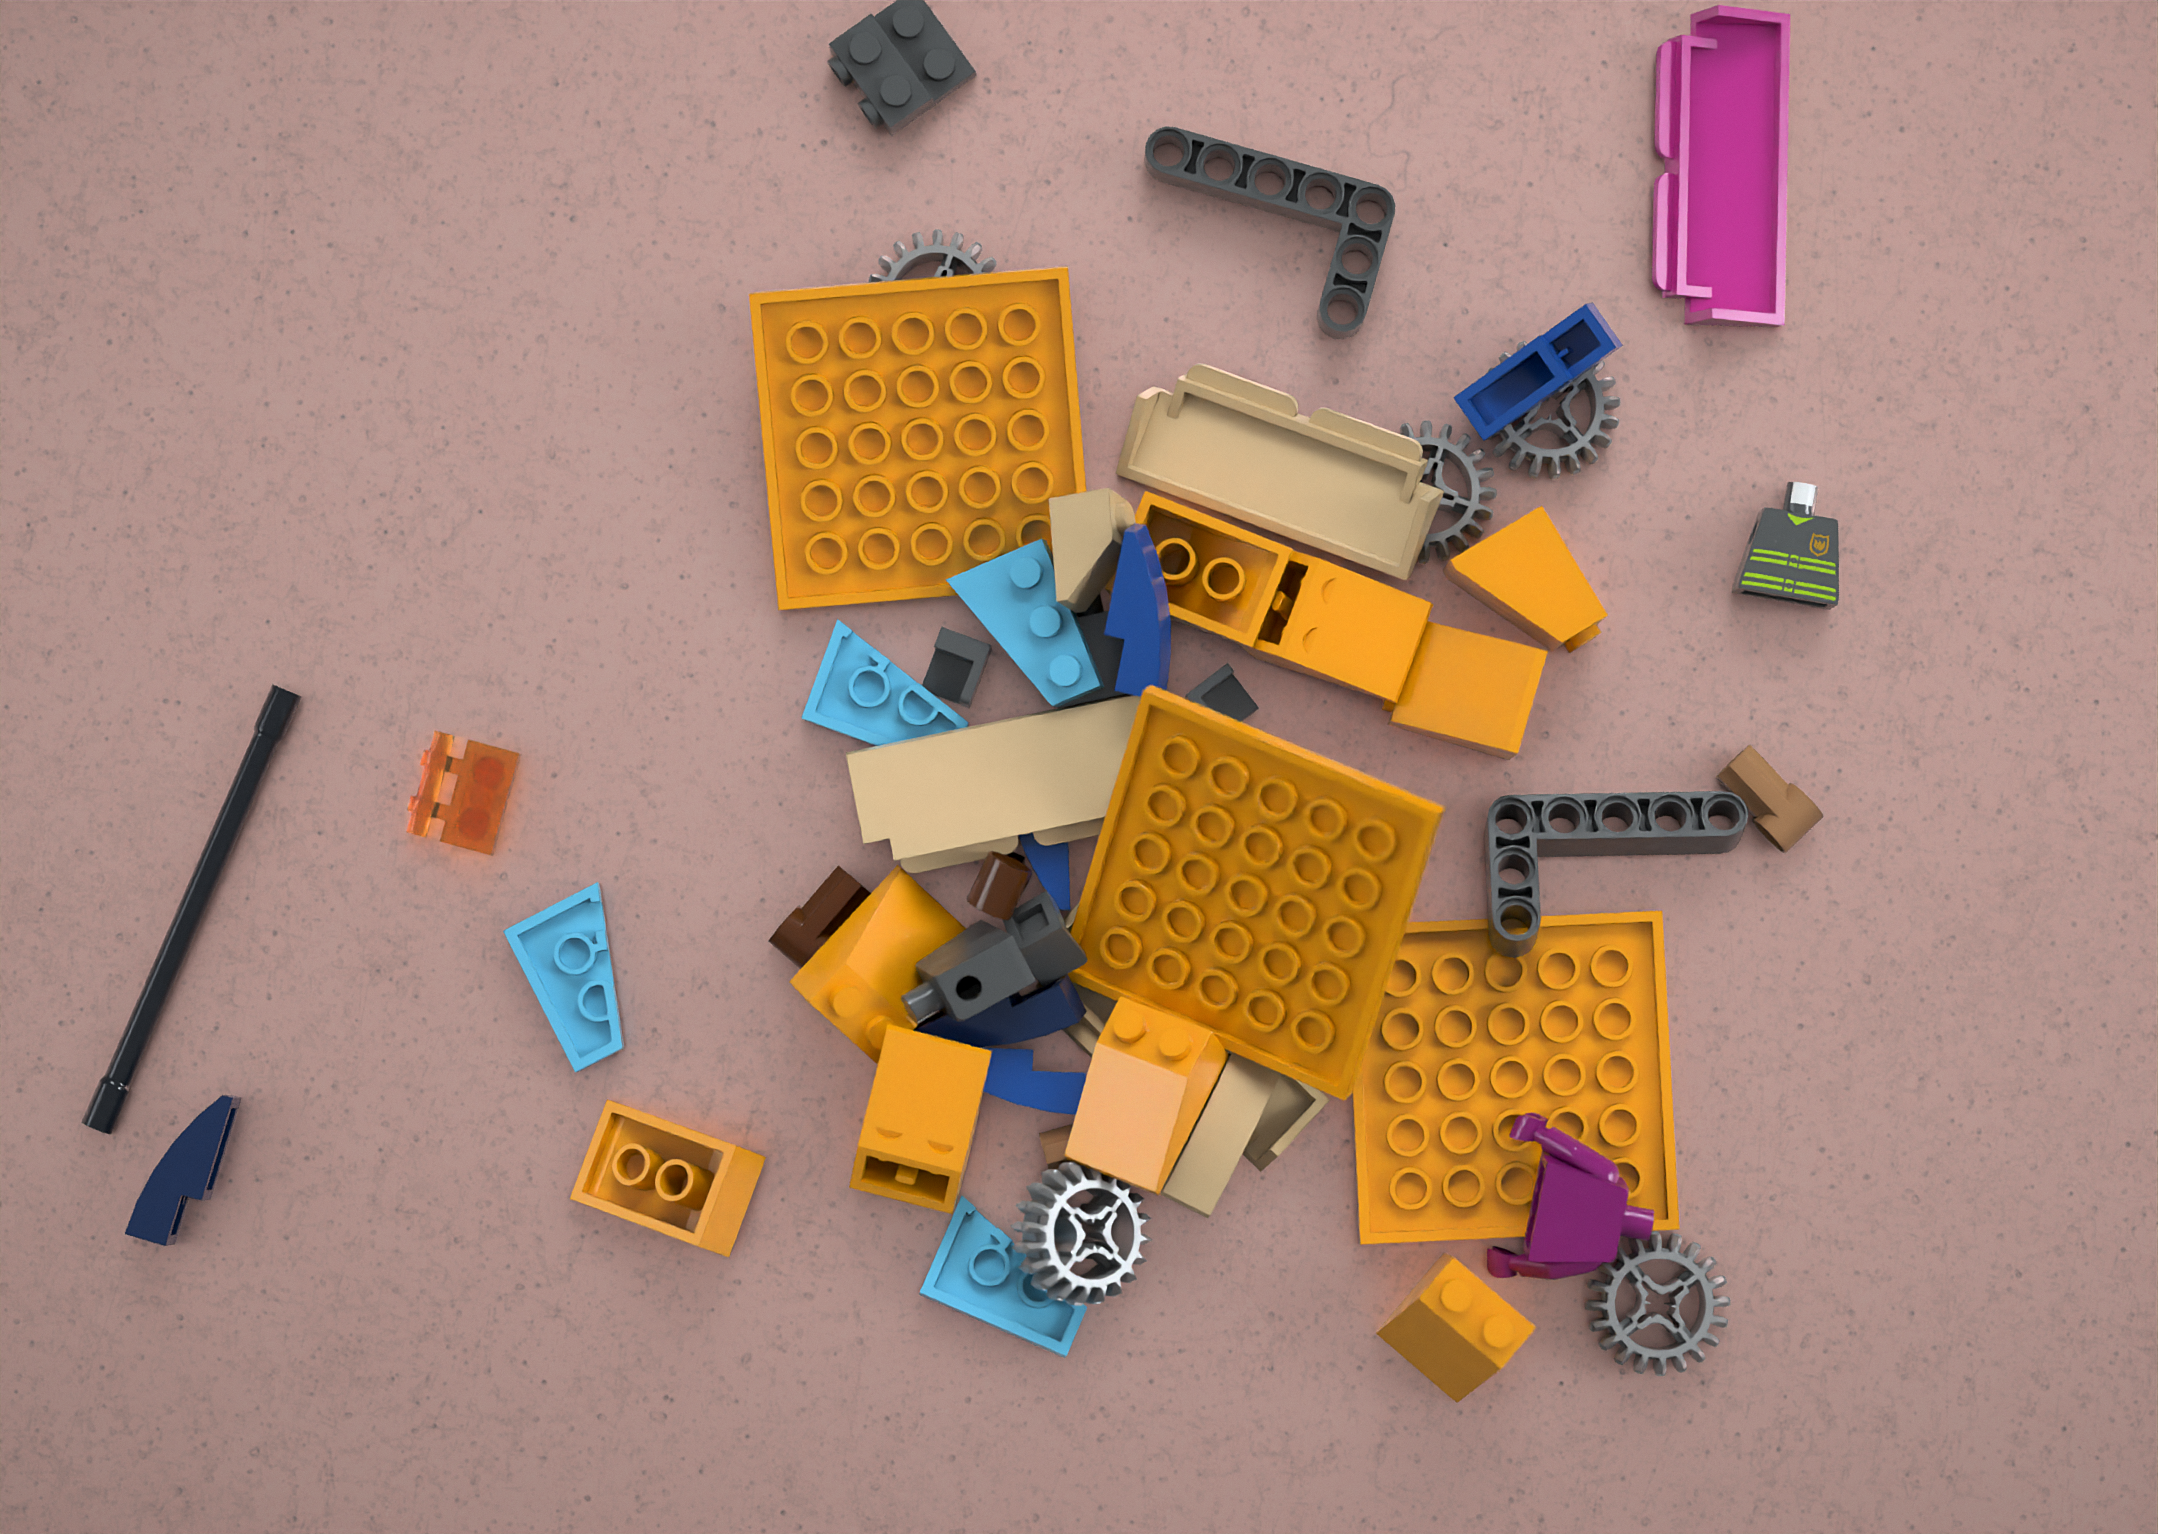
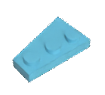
M1039 539L946 579L1051 706H1061L1104 687L1075 612L1057 602L1054 561L1046 540Z
M837 619L801 717L802 720L874 746L968 727L969 722Z
M597 882L503 931L575 1073L624 1049L600 883Z
M961 1196L919 1295L1066 1358L1087 1307L1084 1304L1081 1306L1069 1305L1065 1302V1299L1063 1301L1052 1300L1046 1296L1047 1289L1040 1290L1030 1285L1034 1273H1024L1019 1269V1266L1027 1257L1026 1254L1016 1253L1012 1249L1015 1245L1012 1242L1013 1240L998 1227L996 1228L976 1210L975 1206L965 1197Z

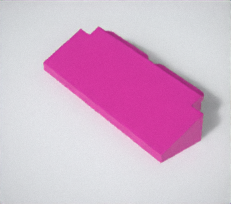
M1716 5L1691 14L1690 35H1679L1667 39V42L1662 43L1657 49L1655 150L1660 157L1665 159V172L1658 176L1654 182L1652 282L1658 290L1662 291V298L1685 299L1684 325L1780 327L1785 325L1790 14Z

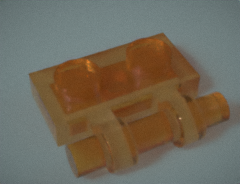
M434 731L430 749L423 750L420 765L424 766L417 795H411L407 811L411 812L406 832L426 838L431 819L443 820L445 824L440 842L493 856L521 754L468 739L463 760L449 756L455 736ZM445 772L458 775L450 806L436 802Z

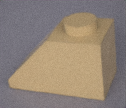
M1110 488L1049 498L1056 599L1058 603L1075 613L1085 612L1115 574L1124 531L1136 523L1131 504Z

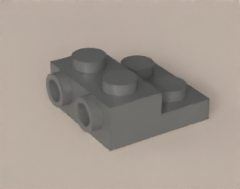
M896 0L877 15H868L829 43L830 52L834 57L827 61L828 65L844 87L853 82L864 97L858 103V106L871 125L877 129L883 124L891 136L976 76L975 69L924 0Z

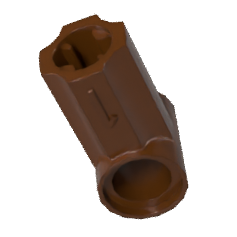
M989 851L970 890L967 902L988 915L1002 920H1010L1032 874V870L1025 865V857L1015 852L1005 855Z
M838 865L803 907L799 905L793 910L768 942L801 969L871 893Z

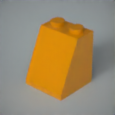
M1543 506L1538 507L1450 559L1442 570L1446 578L1552 652L1564 645L1568 653H1571L1602 633L1598 624L1608 616Z
M1427 621L1397 703L1387 700L1383 702L1382 710L1391 712L1387 725L1509 761L1518 754L1548 651Z
M1444 1252L1377 1330L1376 1334L1458 1403L1500 1371L1536 1327L1456 1258Z

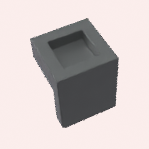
M941 627L934 645L935 652L922 686L935 696L970 708L992 647L990 644Z
M1228 663L1185 696V699L1239 722L1244 721L1259 709L1233 675L1234 670Z
M1047 890L1015 908L1010 920H1003L1007 933L1013 936L1032 974L1043 987L1072 972L1088 961L1084 950L1068 932L1058 905Z

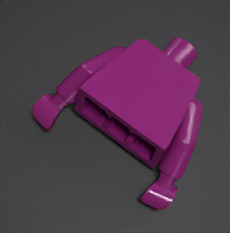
M1533 1112L1520 1115L1514 1122L1510 1138L1519 1141H1536L1542 1148L1523 1242L1525 1253L1517 1255L1507 1249L1492 1246V1250L1487 1249V1269L1496 1278L1514 1277L1519 1272L1521 1277L1550 1280L1595 1271L1602 1262H1613L1615 1260L1620 1236L1649 1241L1653 1229L1654 1210L1626 1205L1629 1189L1624 1178L1619 1176V1169L1614 1162L1556 1127H1551L1550 1129L1545 1127L1548 1120L1542 1115Z

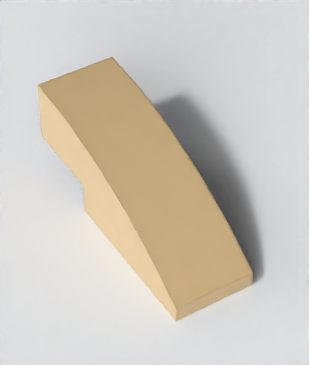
M1232 1051L1227 1052L1229 1057L1160 1195L1206 1218L1211 1215L1281 1075V1073Z

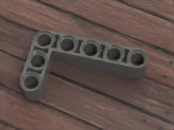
M1166 126L1157 129L1149 136L1145 147L1144 163L1147 171L1153 178L1167 184L1340 232L1319 303L1317 321L1321 330L1334 339H1346L1359 331L1367 313L1395 215V202L1393 196L1386 188L1176 127ZM1172 143L1182 151L1183 158L1176 165L1164 166L1154 158L1153 153L1155 149L1161 144ZM1219 157L1228 160L1234 170L1232 175L1222 181L1210 178L1205 173L1204 166L1212 158ZM1264 172H1274L1280 176L1284 187L1277 194L1265 195L1256 188L1255 178ZM1323 186L1333 194L1334 203L1329 208L1323 210L1315 209L1307 202L1305 193L1312 187ZM1366 200L1375 201L1383 208L1385 213L1384 219L1375 224L1365 223L1358 217L1356 206ZM1359 250L1369 258L1370 269L1365 273L1352 274L1344 268L1341 261L1342 256L1348 251ZM1337 300H1345L1354 307L1356 318L1351 323L1345 325L1337 324L1328 315V305Z
M1726 791L1528 794L1500 797L1489 808L1484 831L1488 933L1491 945L1496 952L1511 958L1524 956L1533 948L1541 919L1538 857L1726 853L1734 849L1742 838L1748 819L1746 804L1736 794ZM1715 815L1725 816L1731 820L1734 827L1729 830L1717 829L1710 823L1709 818ZM1662 816L1673 817L1679 822L1681 828L1675 831L1664 830L1656 823V819ZM1609 817L1620 818L1628 825V829L1622 832L1611 831L1603 824V820ZM1556 818H1565L1573 823L1575 830L1561 833L1554 830L1549 822ZM1503 819H1512L1518 822L1523 830L1515 834H1508L1501 831L1496 823ZM1509 868L1516 869L1523 874L1525 880L1519 884H1509L1502 880L1499 872ZM1507 919H1518L1527 926L1528 931L1524 934L1513 935L1506 932L1501 923Z

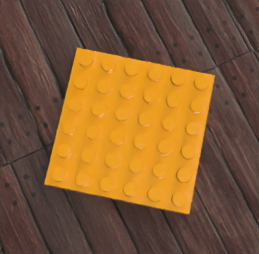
M1068 266L749 293L778 610L955 596L958 594L946 579L1039 539L1047 541L1053 556L1049 498L1086 492Z
M1150 685L1143 690L1070 932L1084 950L1088 961L1068 973V976L1072 982L1115 1001H1118L1121 996L1211 1030L1225 1049L1345 1101L1352 1094L1445 807Z
M1663 911L1541 916L1533 948L1524 956L1516 958L1505 957L1493 948L1489 939L1488 919L1407 923L1352 1091L1360 1245L1525 1237L1542 1148L1536 1141L1510 1138V1132L1517 1117L1531 1112L1538 1113L1548 1120L1545 1127L1549 1129L1556 1127L1614 1162L1619 1169V1176L1624 1178L1629 1189L1626 1205L1654 1210L1652 1231L1680 1230ZM1507 919L1501 923L1504 930L1513 935L1524 934L1528 931L1527 926L1518 919Z

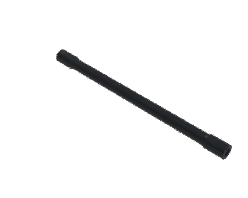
M272 684L254 725L252 739L105 1075L99 1080L81 1123L111 1135L129 1094V1086L275 750L288 730L301 696Z

